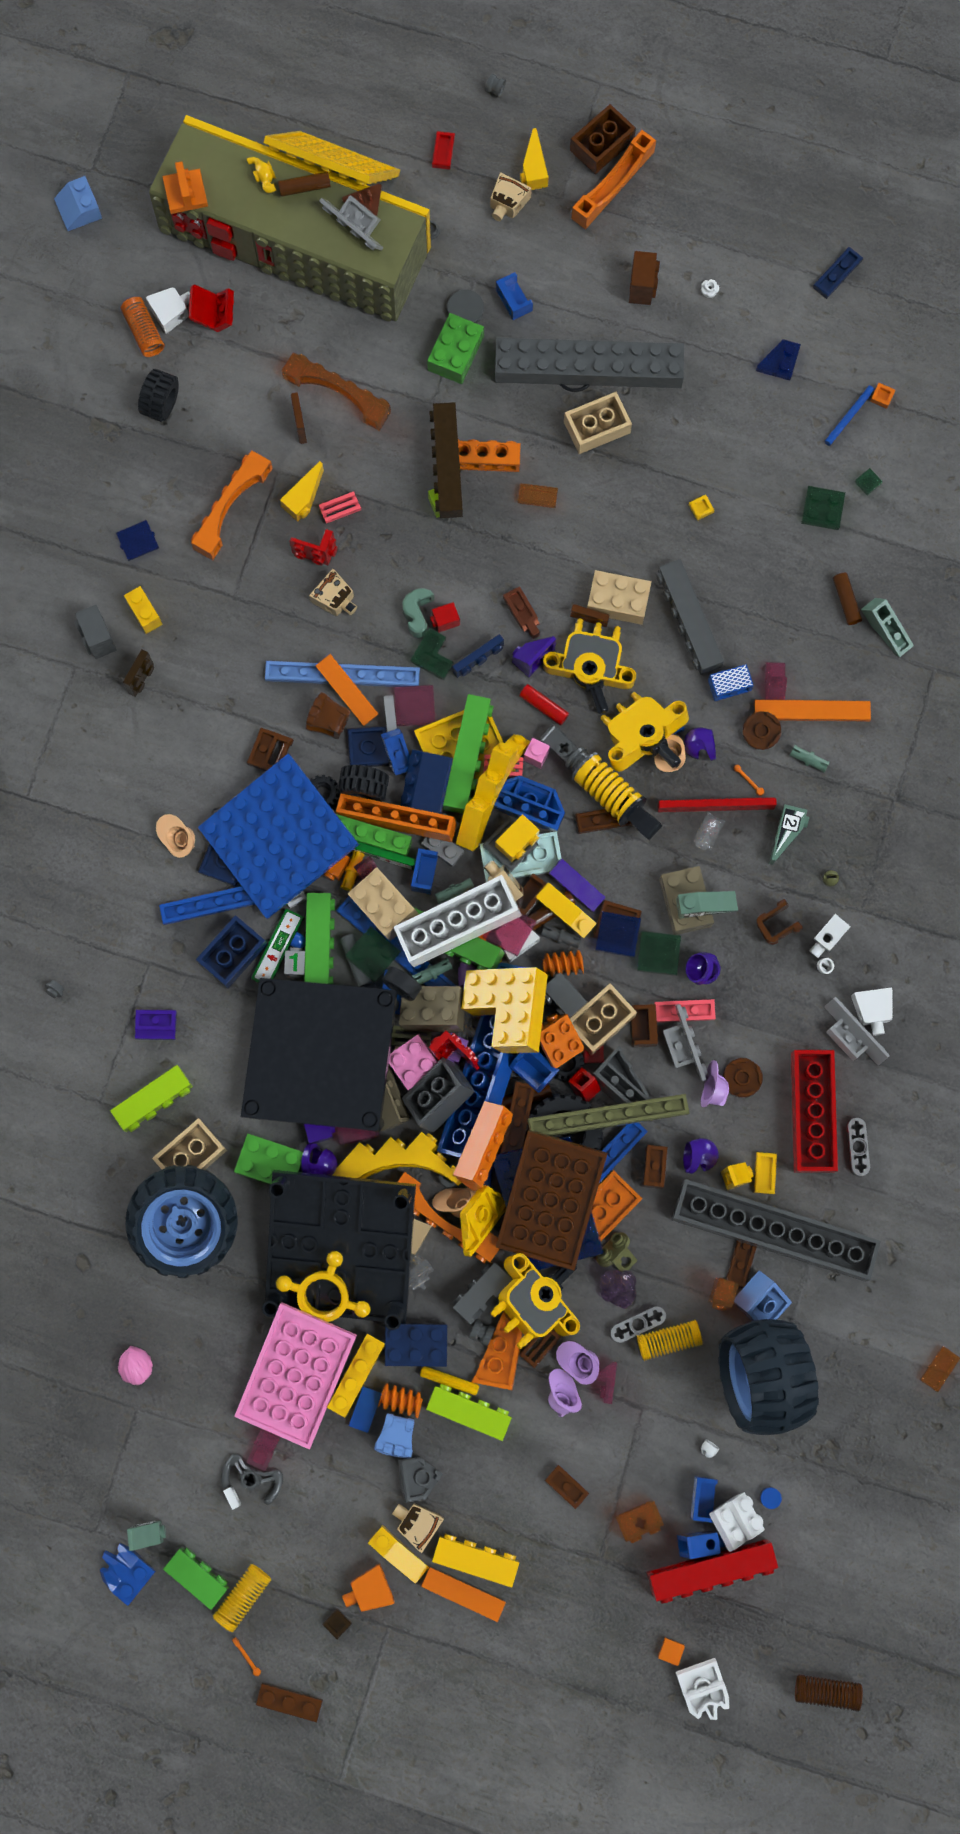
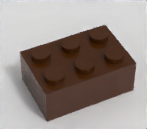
M609 104L571 138L570 151L596 175L635 138L636 127Z

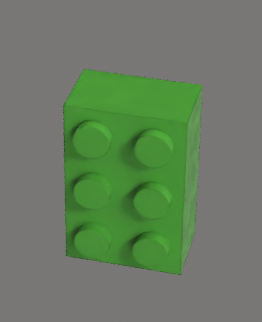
M450 313L427 360L428 371L462 384L484 338V326Z
M247 1133L234 1172L238 1175L271 1185L273 1170L301 1172L303 1152Z

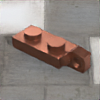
M519 586L504 594L503 598L520 628L524 632L528 631L532 639L539 637L540 631L537 628L539 625L538 617L521 587Z

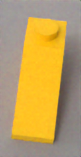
M536 128L532 130L523 163V173H520L521 183L531 187V190L548 187L549 179Z
M320 461L280 499L281 507L297 522L301 518L307 517L310 513L324 472L323 463Z
M549 882L536 895V898L582 938H585L597 924Z
M746 1162L727 1166L720 1171L727 1190L752 1182L751 1178L754 1177L750 1165L747 1166Z
M384 1525L379 1528L368 1542L381 1556L415 1584L429 1568Z

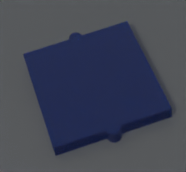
M147 520L116 533L121 543L120 548L124 550L128 561L159 549L154 537L155 533L151 531Z

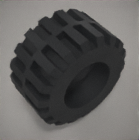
M158 369L151 370L140 390L138 399L139 413L160 422L165 421L172 412L179 389L178 377Z
M364 765L343 766L337 792L339 794L383 802L386 799L389 775L379 769Z

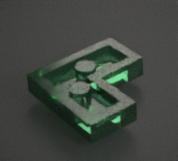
M429 628L412 656L411 663L445 680L453 666V661L438 654L446 637Z

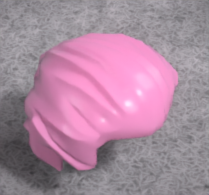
M130 1346L121 1355L119 1360L118 1372L122 1380L133 1385L143 1384L152 1374L153 1364L151 1356L138 1347Z

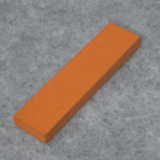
M331 654L316 665V668L363 726L379 715Z
M429 1567L421 1586L498 1622L506 1604V1601L432 1567Z

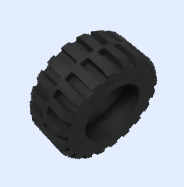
M556 1094L553 1097H547L534 1108L529 1118L591 1109L592 1104L588 1101L585 1102L579 1096ZM527 1125V1129H526V1136H527V1133H528V1130H529L528 1125ZM602 1128L583 1131V1139L580 1145L599 1150L603 1139Z

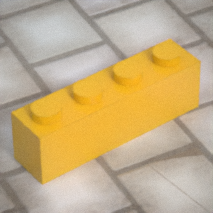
M370 1334L366 1335L327 1406L328 1409L344 1418L347 1417L385 1346L384 1342Z
M447 1533L444 1536H439L432 1562L511 1588L513 1587L519 1566V1561L516 1560L515 1555L504 1553V1556L496 1554V1549L485 1546L484 1549L476 1547L477 1543L465 1540L462 1543L456 1541V1536Z

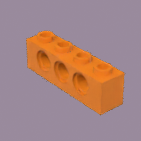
M458 439L459 453L463 451L468 453L466 456L459 455L460 470L519 472L521 443H516L515 441L501 443L495 440L479 442L474 439L460 441ZM480 452H484V453H486L487 455L484 456V457H481V456H479L478 454H479ZM504 453L506 456L498 457L497 454Z

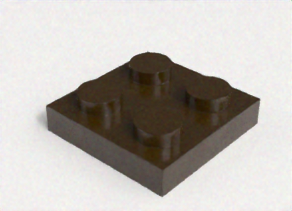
M141 649L123 681L128 694L136 697L137 693L142 692L145 686V679L147 676H151L154 670V663L149 653Z

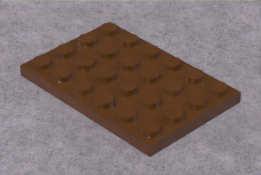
M528 1130L496 1248L516 1254L521 1253L526 1257L575 1270L608 1153Z

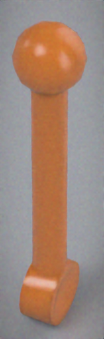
M740 765L734 766V771L739 772L745 778V780L756 790V794L758 796H762L764 794V789L759 788L741 770Z
M236 1637L232 1639L235 1646L253 1669V1675L259 1676L261 1670L256 1668Z

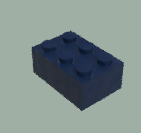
M235 915L199 955L196 961L229 989L267 946V943Z
M401 1324L396 1330H390L386 1327L385 1366L447 1367L448 1325Z

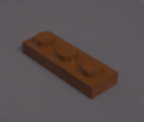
M262 1683L256 1705L317 1722L323 1699Z

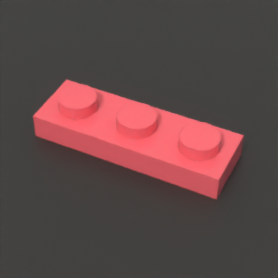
M714 999L654 1003L656 1004L657 1023L680 1022L675 1008L676 1004H681V1007L686 1008L688 1013L686 1021L716 1019Z

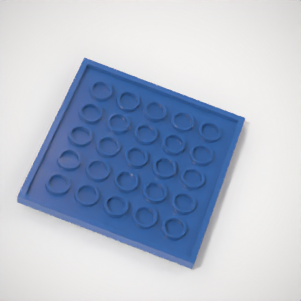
M289 753L198 826L199 830L267 919L360 845Z

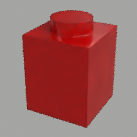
M454 602L432 609L430 621L433 628L437 627L438 633L460 626V618Z
M581 1068L568 1081L573 1093L582 1097V1100L585 1102H589L601 1090L596 1078L584 1068Z

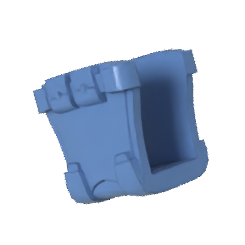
M387 1413L382 1432L377 1442H375L374 1449L389 1456L411 1458L413 1452L412 1433L415 1419H407Z

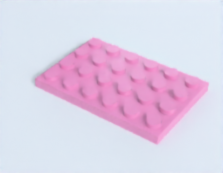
M281 1302L234 1417L310 1450L357 1334Z

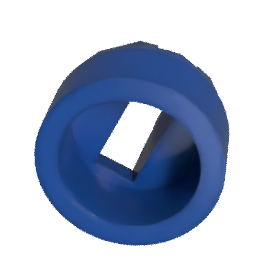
M297 932L290 946L293 948H303L306 945V938L303 934Z

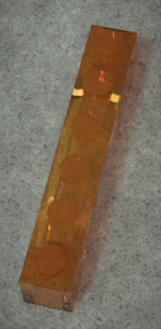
M293 352L282 369L283 379L298 387L301 384L320 385L344 395L361 411L363 422L378 431L381 430L391 414V407L385 399H378L370 391L358 388L352 381H345L337 373L325 370L319 363H312L302 354L298 355Z

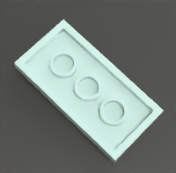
M557 831L538 835V846L510 872L515 879L531 876L532 873L535 875L549 873L557 862L562 859ZM484 843L479 845L483 869L492 860L499 868L503 866L483 847ZM484 869L485 881L488 882L490 875Z

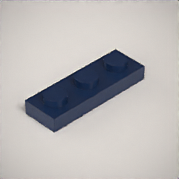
M500 634L455 664L453 666L455 676L457 678L461 675L466 676L475 665L478 664L480 666L486 662L488 656L498 654L504 646L502 636Z

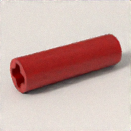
M529 684L523 688L519 697L560 726L569 716V712Z

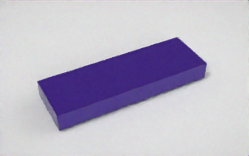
M560 859L548 873L591 912H594L605 899L603 894L563 859Z

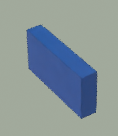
M362 1387L349 1423L350 1427L366 1433L369 1432L381 1398V1392Z

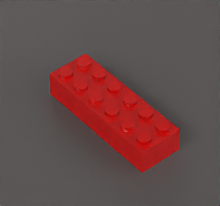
M794 1050L791 1053L794 1173H835L838 1171L835 1051Z
M764 1539L742 1545L731 1552L727 1549L720 1551V1554L694 1558L647 1571V1576L656 1602L660 1601L663 1604L673 1601L672 1597L681 1596V1598L692 1596L693 1591H711L715 1585H721L722 1587L734 1584L733 1580L741 1579L742 1581L754 1579L755 1574H762V1576L774 1573V1569L779 1567L772 1543Z

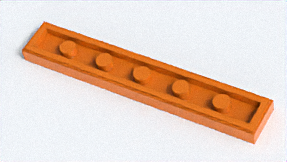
M754 701V713L760 711L769 712L780 721L870 722L871 720L870 701Z

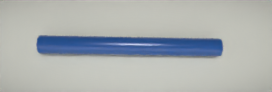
M869 385L826 438L825 444L830 446L874 392L875 389Z

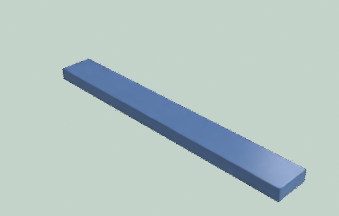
M266 661L265 681L329 684L316 668L318 663ZM339 664L355 685L419 688L420 668Z

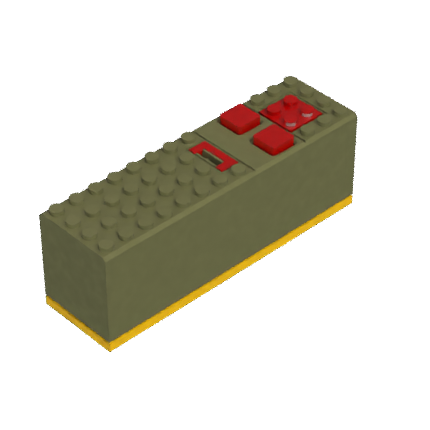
M188 115L185 116L149 191L158 227L162 233L177 235V238L184 242L190 240L199 248H204V246L211 248L214 254L234 261L236 258L253 266L260 267L268 275L274 273L283 281L292 280L301 288L310 287L315 293L319 295L325 293L334 301L343 300L352 308L361 307L370 315L374 313L381 315V318L385 321L398 320L427 257V253L431 248L430 209L381 191L377 217L381 220L370 236L383 246V249L378 250L375 248L372 250L364 244L366 242L365 239L362 237L359 239L350 232L352 228L348 225L345 227L336 220L338 217L334 213L332 215L327 213L322 208L324 205L319 202L323 198L340 210L344 205L342 201L344 196L371 186H364L356 183L353 179H346L338 176L335 172H328L330 188L281 197L278 181L328 171L322 170L317 165L304 163L299 158H291L281 151H273L268 146ZM257 157L265 163L269 160L276 177L270 183L274 184L276 191L272 193L264 192L261 181L257 183L252 172L256 170L255 164L249 165L247 158ZM182 161L184 169L188 168V171L200 168L208 207L171 214L162 176L177 173L176 162Z

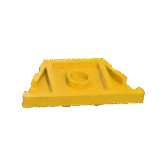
M483 1185L481 1189L477 1190L460 1212L464 1256L471 1257L506 1211L509 1199L503 1198L502 1194L495 1192L489 1186Z

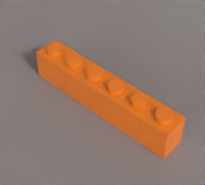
M340 794L336 809L338 815L378 827L447 842L453 841L457 826L453 816L346 794Z

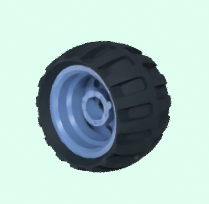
M173 1165L154 1172L137 1187L127 1207L125 1225L129 1244L133 1252L136 1253L146 1267H151L163 1276L173 1275L178 1276V1278H188L189 1275H201L222 1261L234 1242L238 1226V1215L235 1201L229 1189L213 1173L192 1165ZM187 1197L188 1201L183 1205L180 1199ZM166 1205L169 1207V1210H161V1207ZM199 1209H204L205 1213H197V1211ZM182 1215L183 1218L186 1216L185 1221L178 1220L179 1216ZM165 1226L167 1230L165 1232H161L159 1230V1227ZM197 1229H201L203 1231V1233L199 1236L195 1235L194 1233ZM176 1239H183L184 1241L179 1244L176 1242Z
M777 1319L756 1320L734 1328L721 1338L718 1364L723 1393L731 1416H733L736 1425L743 1432L756 1435L782 1434L804 1425L816 1415V1409L819 1405V1386L816 1368L809 1345L806 1343L804 1335L797 1328V1325Z

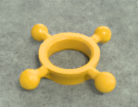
M332 1251L327 1255V1263L329 1265L327 1271L315 1272L307 1276L301 1284L292 1282L291 1278L285 1275L280 1276L276 1280V1287L279 1291L287 1292L291 1290L297 1292V1302L301 1311L327 1322L339 1318L346 1309L353 1310L361 1318L368 1316L371 1310L370 1305L365 1301L355 1303L349 1300L348 1290L344 1281L335 1274L336 1268L343 1262V1256L338 1251ZM321 1279L333 1282L340 1290L341 1303L331 1311H320L312 1307L306 1297V1289L312 1282Z

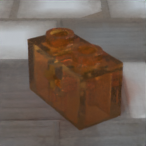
M716 1278L708 1303L712 1304V1308L720 1311L732 1308L739 1284L722 1278Z
M653 1500L615 1516L624 1540L631 1543L641 1540V1535L649 1532L652 1535L661 1531L660 1527L664 1525ZM639 1517L642 1520H646V1522L643 1523L644 1527L640 1528L638 1525L635 1526V1524L637 1523V1518Z

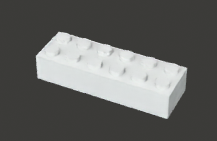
M500 875L394 926V929L409 963L416 967L522 916L506 880Z

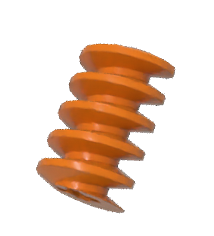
M580 950L576 951L575 956L572 951H569L567 957L564 951L560 953L559 957L556 952H553L552 958H550L548 953H545L544 959H542L543 972L546 974L549 972L551 977H554L555 971L558 974L565 971L567 976H570L571 970L574 971L575 975H578V971L581 969L584 974L583 957Z
M386 1383L383 1387L379 1406L383 1403V1410H387L389 1405H391V1412H395L397 1407H399V1414H403L405 1409H407V1416H411L414 1411L415 1418L418 1419L423 1399L419 1391L413 1396V1390L411 1389L405 1394L404 1387L397 1392L396 1385L389 1390V1384Z

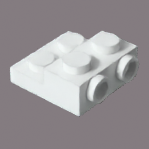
M745 1492L732 1497L709 1513L729 1552L734 1551L746 1541L755 1538L765 1530L762 1517L756 1514L752 1507L753 1501Z

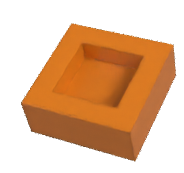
M878 383L870 402L887 409L896 390Z
M665 1637L658 1659L678 1666L685 1645Z

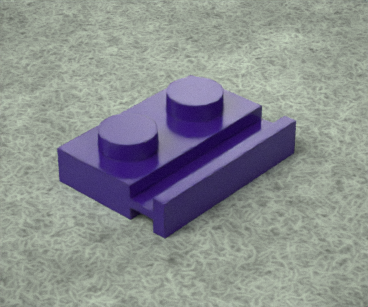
M136 1010L135 1039L176 1040L177 1011Z

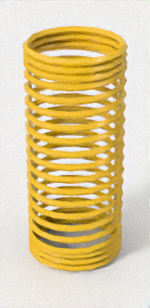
M692 1320L690 1323L687 1322V1324L683 1323V1325L680 1323V1326L676 1325L675 1327L673 1325V1327L670 1326L669 1328L666 1327V1329H659V1331H652V1333H645V1335H637L638 1346L644 1361L652 1358L651 1353L653 1358H655L654 1350L657 1357H659L658 1351L661 1357L662 1352L666 1355L661 1335L668 1355L669 1350L673 1353L672 1347L676 1353V1348L678 1352L680 1351L679 1345L682 1351L683 1346L686 1350L687 1346L690 1349V1344L692 1348L694 1344L696 1347L703 1345L701 1332L696 1320ZM654 1337L657 1343L658 1351L655 1345ZM647 1339L650 1345L651 1353L648 1347Z
M250 1564L247 1568L248 1571H245L246 1574H243V1577H240L241 1580H238V1583H236L237 1587H233L234 1590H231L230 1596L224 1599L225 1602H222L220 1608L217 1609L218 1611L213 1615L214 1620L230 1632L236 1630L242 1618L252 1608L251 1605H254L258 1596H261V1593H263V1590L271 1581V1578L254 1564Z

